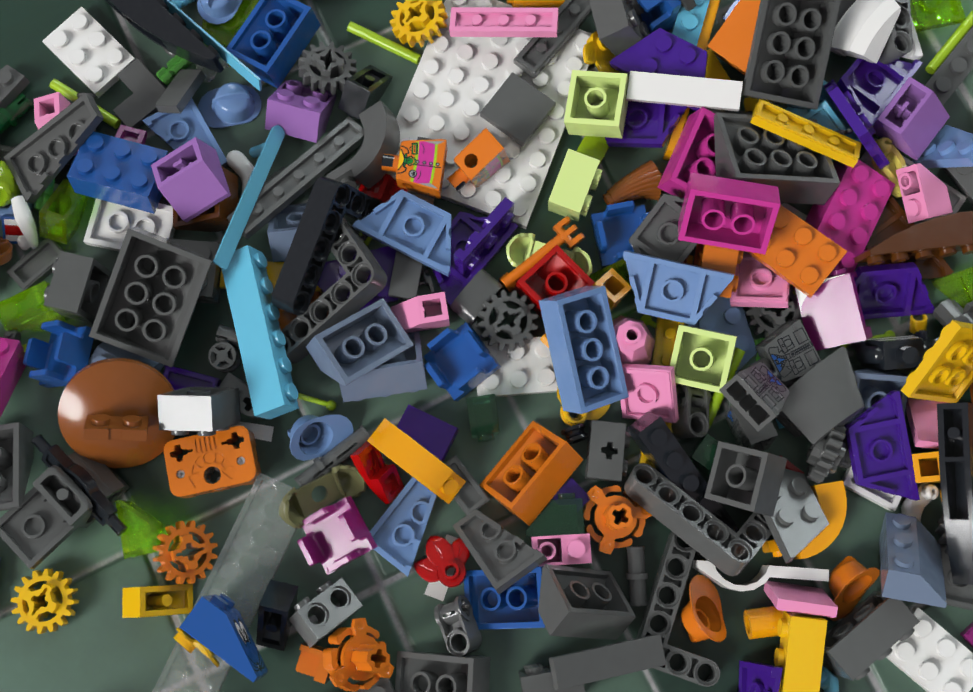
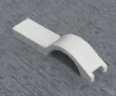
M693 560L692 568L720 587L733 591L755 590L765 584L770 577L829 582L828 569L762 565L759 573L751 581L736 585L725 580L711 562L704 560Z

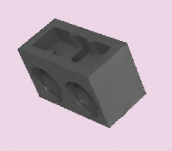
M340 578L334 584L331 580L327 581L316 590L318 596L312 600L307 596L293 607L296 612L289 621L309 648L363 606L343 578ZM330 597L337 598L340 602V607L333 605ZM308 613L314 614L317 617L318 624H313L308 619Z

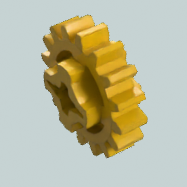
M405 0L404 3H396L399 8L398 10L391 11L394 19L390 20L394 35L396 38H399L403 45L408 42L411 48L416 43H419L422 48L424 47V41L427 40L431 44L434 43L432 37L435 35L441 37L442 34L439 29L447 27L445 19L448 18L442 0Z
M44 569L43 573L41 570L32 571V578L30 576L21 578L24 586H15L14 590L19 595L18 597L11 598V602L17 603L18 607L11 612L12 614L20 613L21 617L17 621L18 624L28 623L26 631H34L36 628L37 634L46 633L47 629L49 632L58 631V625L65 626L68 624L66 616H74L76 614L71 609V606L79 603V600L72 599V595L78 591V588L69 587L73 579H62L63 571H56L53 574V569ZM47 581L46 584L42 585L41 589L34 588L40 582ZM49 613L57 614L52 619L43 621L44 618L48 617Z

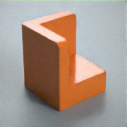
M306 642L301 643L299 648L301 653L295 670L314 677L313 681L326 684L330 679V674L323 666L322 652L325 648L317 645L309 648Z

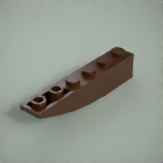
M973 211L940 216L913 225L854 258L855 264L867 262L868 266H874L890 259L892 263H899L910 259L909 257H915L916 260H924L933 257V254H939V257L943 258L952 256L958 251H962L963 255L972 254Z

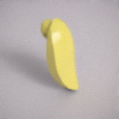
M883 137L875 142L890 164L880 170L871 157L872 165L875 171L895 184L891 194L895 198H900L902 195L896 170L907 167L898 149L891 144V139Z

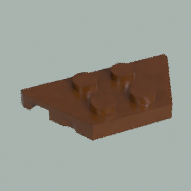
M890 195L864 251L915 225L914 222L908 223L906 212L892 195ZM933 254V257L924 260H916L915 257H909L910 259L899 262H914L921 273L922 281L947 277L954 272L946 261L939 257V254ZM890 259V260H885L884 263L878 264V265L896 264V263H892V261H891V259Z

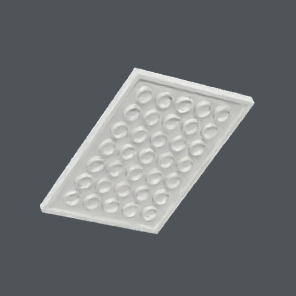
M445 0L444 6L448 18L445 19L447 27L439 29L442 34L441 37L436 35L432 37L434 43L431 44L428 41L396 118L400 130V143L397 155H399L402 141L417 140L418 137L447 140L448 150L441 199L489 216L506 197L514 203L513 214L515 217L512 223H516L518 227L526 229L565 130L564 117L572 70L587 71L590 65L584 63L583 47L587 44V39L592 33L578 29L537 77L533 79L514 64V58L533 37L450 36L451 7L512 8V5L498 0ZM512 72L556 102L555 108L524 147L480 117V112ZM487 128L504 147L510 162L476 188L469 181L457 191L447 180L458 169L454 158ZM388 171L386 173L396 180V172Z

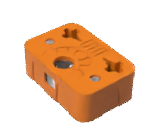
M233 426L229 430L216 431V434L212 436H198L197 434L167 442L164 446L170 490L177 497L192 498L202 494L228 490L233 487L250 485L258 482L261 477L255 436L253 432L244 426ZM237 436L244 439V442L239 444L240 448L230 445L238 440ZM182 449L189 451L186 455H183L182 459L178 458V455L182 453ZM214 470L221 473V477L217 478V482L210 479V476L214 474Z

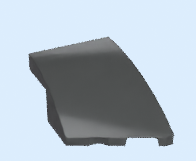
M844 346L830 354L789 387V395L781 409L813 445H817L838 425L845 426L865 407L857 386L858 382L850 364L848 350Z

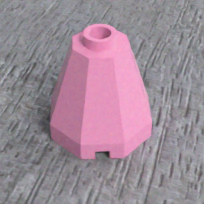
M622 315L612 320L621 363L648 365L651 360L655 339L644 321Z

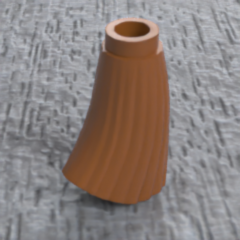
M649 160L616 182L602 197L607 205L639 199L659 200L662 190L658 188V184L662 174L656 164Z

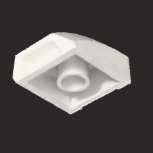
M856 0L837 23L830 51L840 56H851L877 64L899 17L901 7L895 0Z

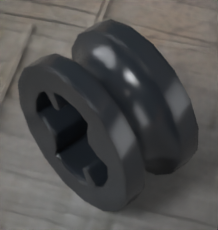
M584 423L570 426L561 431V435L566 437L565 441L569 445L589 437L588 433L584 432L586 427Z

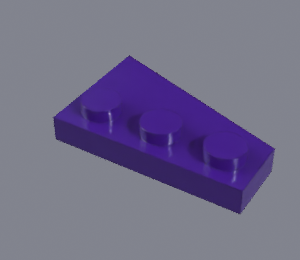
M505 197L483 222L482 228L484 230L481 233L474 231L468 238L465 251L459 248L454 253L455 269L462 275L468 269L473 271L481 260L479 255L485 248L489 250L498 239L496 234L502 226L507 228L515 217L513 214L514 203Z

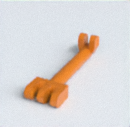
M566 216L553 226V230L558 235L510 273L507 272L499 278V281L509 293L515 289L516 281L556 245L560 247L565 243L571 250L585 238L582 232L574 238L571 237L579 229L575 224L567 230L564 229L572 221L569 216Z

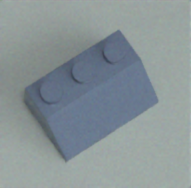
M384 298L315 335L307 344L306 349L323 373L341 385L347 386L408 350L414 344Z
M419 331L407 333L414 344L408 350L347 386L339 383L343 403L357 402L375 397H388L393 394L406 392L413 393L428 389Z
M885 512L879 537L882 597L946 608L947 600L940 544L916 517L901 513Z

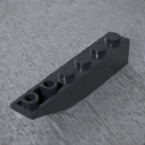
M105 0L133 28L157 45L202 67L219 73L224 70L219 61L221 55L212 45L206 47L202 43L204 41L193 28L189 31L185 27L186 23L176 12L170 14L168 12L169 7L163 0Z
M968 402L937 404L939 469L944 525L953 584L973 585V404Z
M647 412L626 428L653 468L736 533L739 531V528L720 502L704 498L708 485L660 416Z

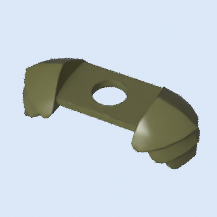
M352 465L335 466L331 472L298 489L295 487L291 489L282 499L279 506V516L286 524L293 528H302V526H305L302 520L317 510L340 498L351 496L353 499L359 497L366 490V482L356 467ZM317 486H324L326 489L324 499L315 502L312 499L313 489Z

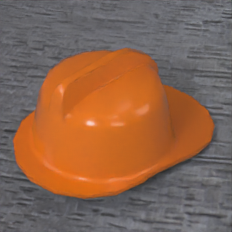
M845 557L830 574L829 588L835 598L833 602L838 606L837 617H829V619L838 621L849 614L866 590L877 580L880 570L876 567L867 569L854 557Z
M695 575L689 584L690 601L681 612L682 623L688 632L690 641L693 643L708 639L722 642L726 638L727 631L723 620L719 593L709 578L704 575Z

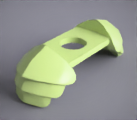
M533 233L517 234L506 246L508 261L512 266L517 267L544 246L545 243L535 241V234ZM576 246L572 251L562 249L590 276L592 273V262L590 256L585 251Z

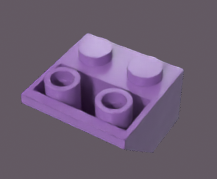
M909 77L878 117L873 128L876 131L875 135L880 138L887 137L891 139V144L917 161L950 116L934 91Z
M285 80L267 99L265 129L271 130L273 126L279 125L284 129L285 135L317 143L325 133L336 100V94L332 95L331 92L326 90V93L323 95L321 89L317 88L315 91H311L310 86L303 85L298 80Z
M196 137L151 165L158 189L185 222L190 221L231 196L216 149Z

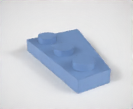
M192 98L182 113L157 112L142 120L147 127L174 150L196 137L216 149L222 167L228 166L225 155Z
M945 125L917 161L913 159L912 162L915 164L921 163L925 168L973 167V134Z
M414 477L410 479L370 531L378 546L373 550L407 577H409L437 498L436 494Z

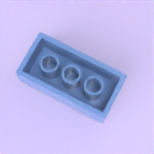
M584 286L538 300L563 411L584 414L628 398L605 286Z

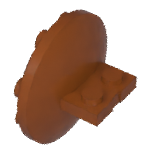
M111 358L94 362L78 371L70 379L62 392L58 405V423L61 433L69 446L77 454L105 464L109 468H129L142 465L160 455L164 451L165 444L173 440L175 436L171 435L170 430H159L157 395L173 391L174 388L158 370L137 360Z

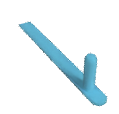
M163 0L169 7L168 12L170 14L176 12L186 23L185 27L191 30L193 28L202 37L203 42L207 46L212 45L226 63L257 90H262L261 79L181 10L182 7L196 0Z
M279 125L271 128L266 142L249 150L250 156L253 158L258 157V160L213 260L214 264L224 270H227L284 139V129Z

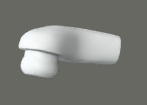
M233 150L226 156L227 164L241 178L243 194L254 166L242 152Z
M22 195L16 196L11 199L15 221L23 233L22 236L17 237V243L22 250H27L30 247L35 249L38 246V233L33 215Z
M919 484L920 500L915 501L906 498L902 503L901 513L916 517L921 522L924 508L931 500H935L939 496V490L933 484Z

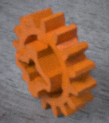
M194 520L188 521L186 526L184 521H178L175 527L172 525L165 527L167 535L158 534L157 538L161 541V544L153 546L152 549L159 551V556L152 558L153 562L161 563V566L157 569L158 573L167 572L165 580L172 581L175 578L176 584H184L186 579L188 584H194L196 577L198 579L206 578L204 570L214 569L213 565L209 562L211 559L218 558V555L212 553V549L216 548L218 543H210V539L214 534L213 532L204 533L206 525H198L195 528L196 523ZM192 535H194L200 541V543L193 540ZM173 540L174 543H173V545L171 546V548L169 549V545H170L171 541ZM186 548L195 549L185 556H176L177 553H182ZM170 562L176 563L179 570L174 568Z

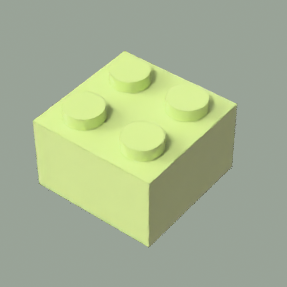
M572 70L564 124L569 135L623 138L628 101L626 100L629 82L627 73Z
M568 149L548 200V211L564 217L569 216L570 219L579 221L581 215L586 216L593 197L589 195L590 190L596 191L603 170L598 169L600 160Z
M680 324L670 366L674 367L676 383L721 393L719 390L728 382L738 336Z

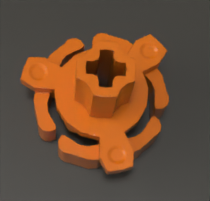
M595 485L586 493L589 501L585 504L581 517L583 520L589 521L590 511L596 504L594 523L603 536L596 534L591 524L586 525L584 531L585 533H590V538L594 542L599 543L600 552L611 555L614 548L628 547L633 542L632 538H627L621 542H617L615 539L624 538L629 534L633 537L642 536L646 523L645 519L652 515L633 501L625 491L622 494L630 500L617 495L605 496L609 492H621L620 486L614 485L601 489ZM622 512L619 522L614 523L615 516L612 513Z
M366 618L352 619L351 627L338 628L329 635L328 642L329 644L340 646L338 648H325L322 652L323 666L330 674L329 678L332 684L344 691L369 690L379 681L380 677L391 678L394 666L390 663V654L387 653L386 643L375 640L380 637V633L378 630L368 626ZM350 635L349 640L342 642L346 636ZM351 678V679H353V680H359V681L356 682L355 684H351V683L348 681V679Z

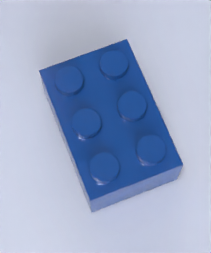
M93 131L79 148L67 178L77 194L155 214L163 194L157 187L151 165L169 153L167 150Z

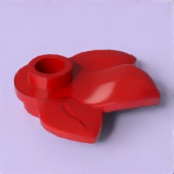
M430 536L426 543V555L428 558L414 564L416 572L423 580L430 583L440 581L446 587L459 586L466 578L465 564L470 557V551L461 538L456 539L450 544L440 536ZM449 568H456V573L453 576H447Z

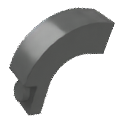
M381 100L359 114L364 128V140L357 154L343 165L326 175L327 178L346 183L354 188L363 184L369 190L388 172L382 170L383 154L397 155L400 143V130L394 113Z

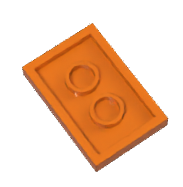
M780 204L765 255L752 252L746 253L811 298L845 256L847 250Z

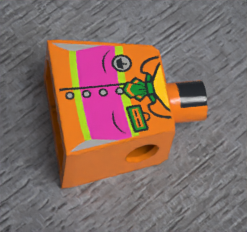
M485 128L454 158L458 169L447 180L457 191L469 181L477 188L510 162L504 147Z
M447 140L402 141L399 155L383 154L382 170L396 172V182L400 188L441 199L448 150Z

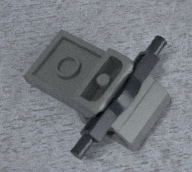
M42 434L32 439L31 443L43 454L41 460L48 469L32 483L34 487L24 495L22 507L8 510L0 518V537L29 569H35L78 527L87 528L95 520L102 526L108 524L117 536L122 535L128 527L116 516L118 510L113 503L130 487L113 468L83 457L76 452L67 456L57 444L51 446Z

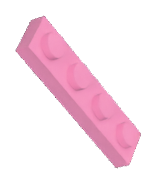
M451 7L449 32L451 37H557L559 9Z

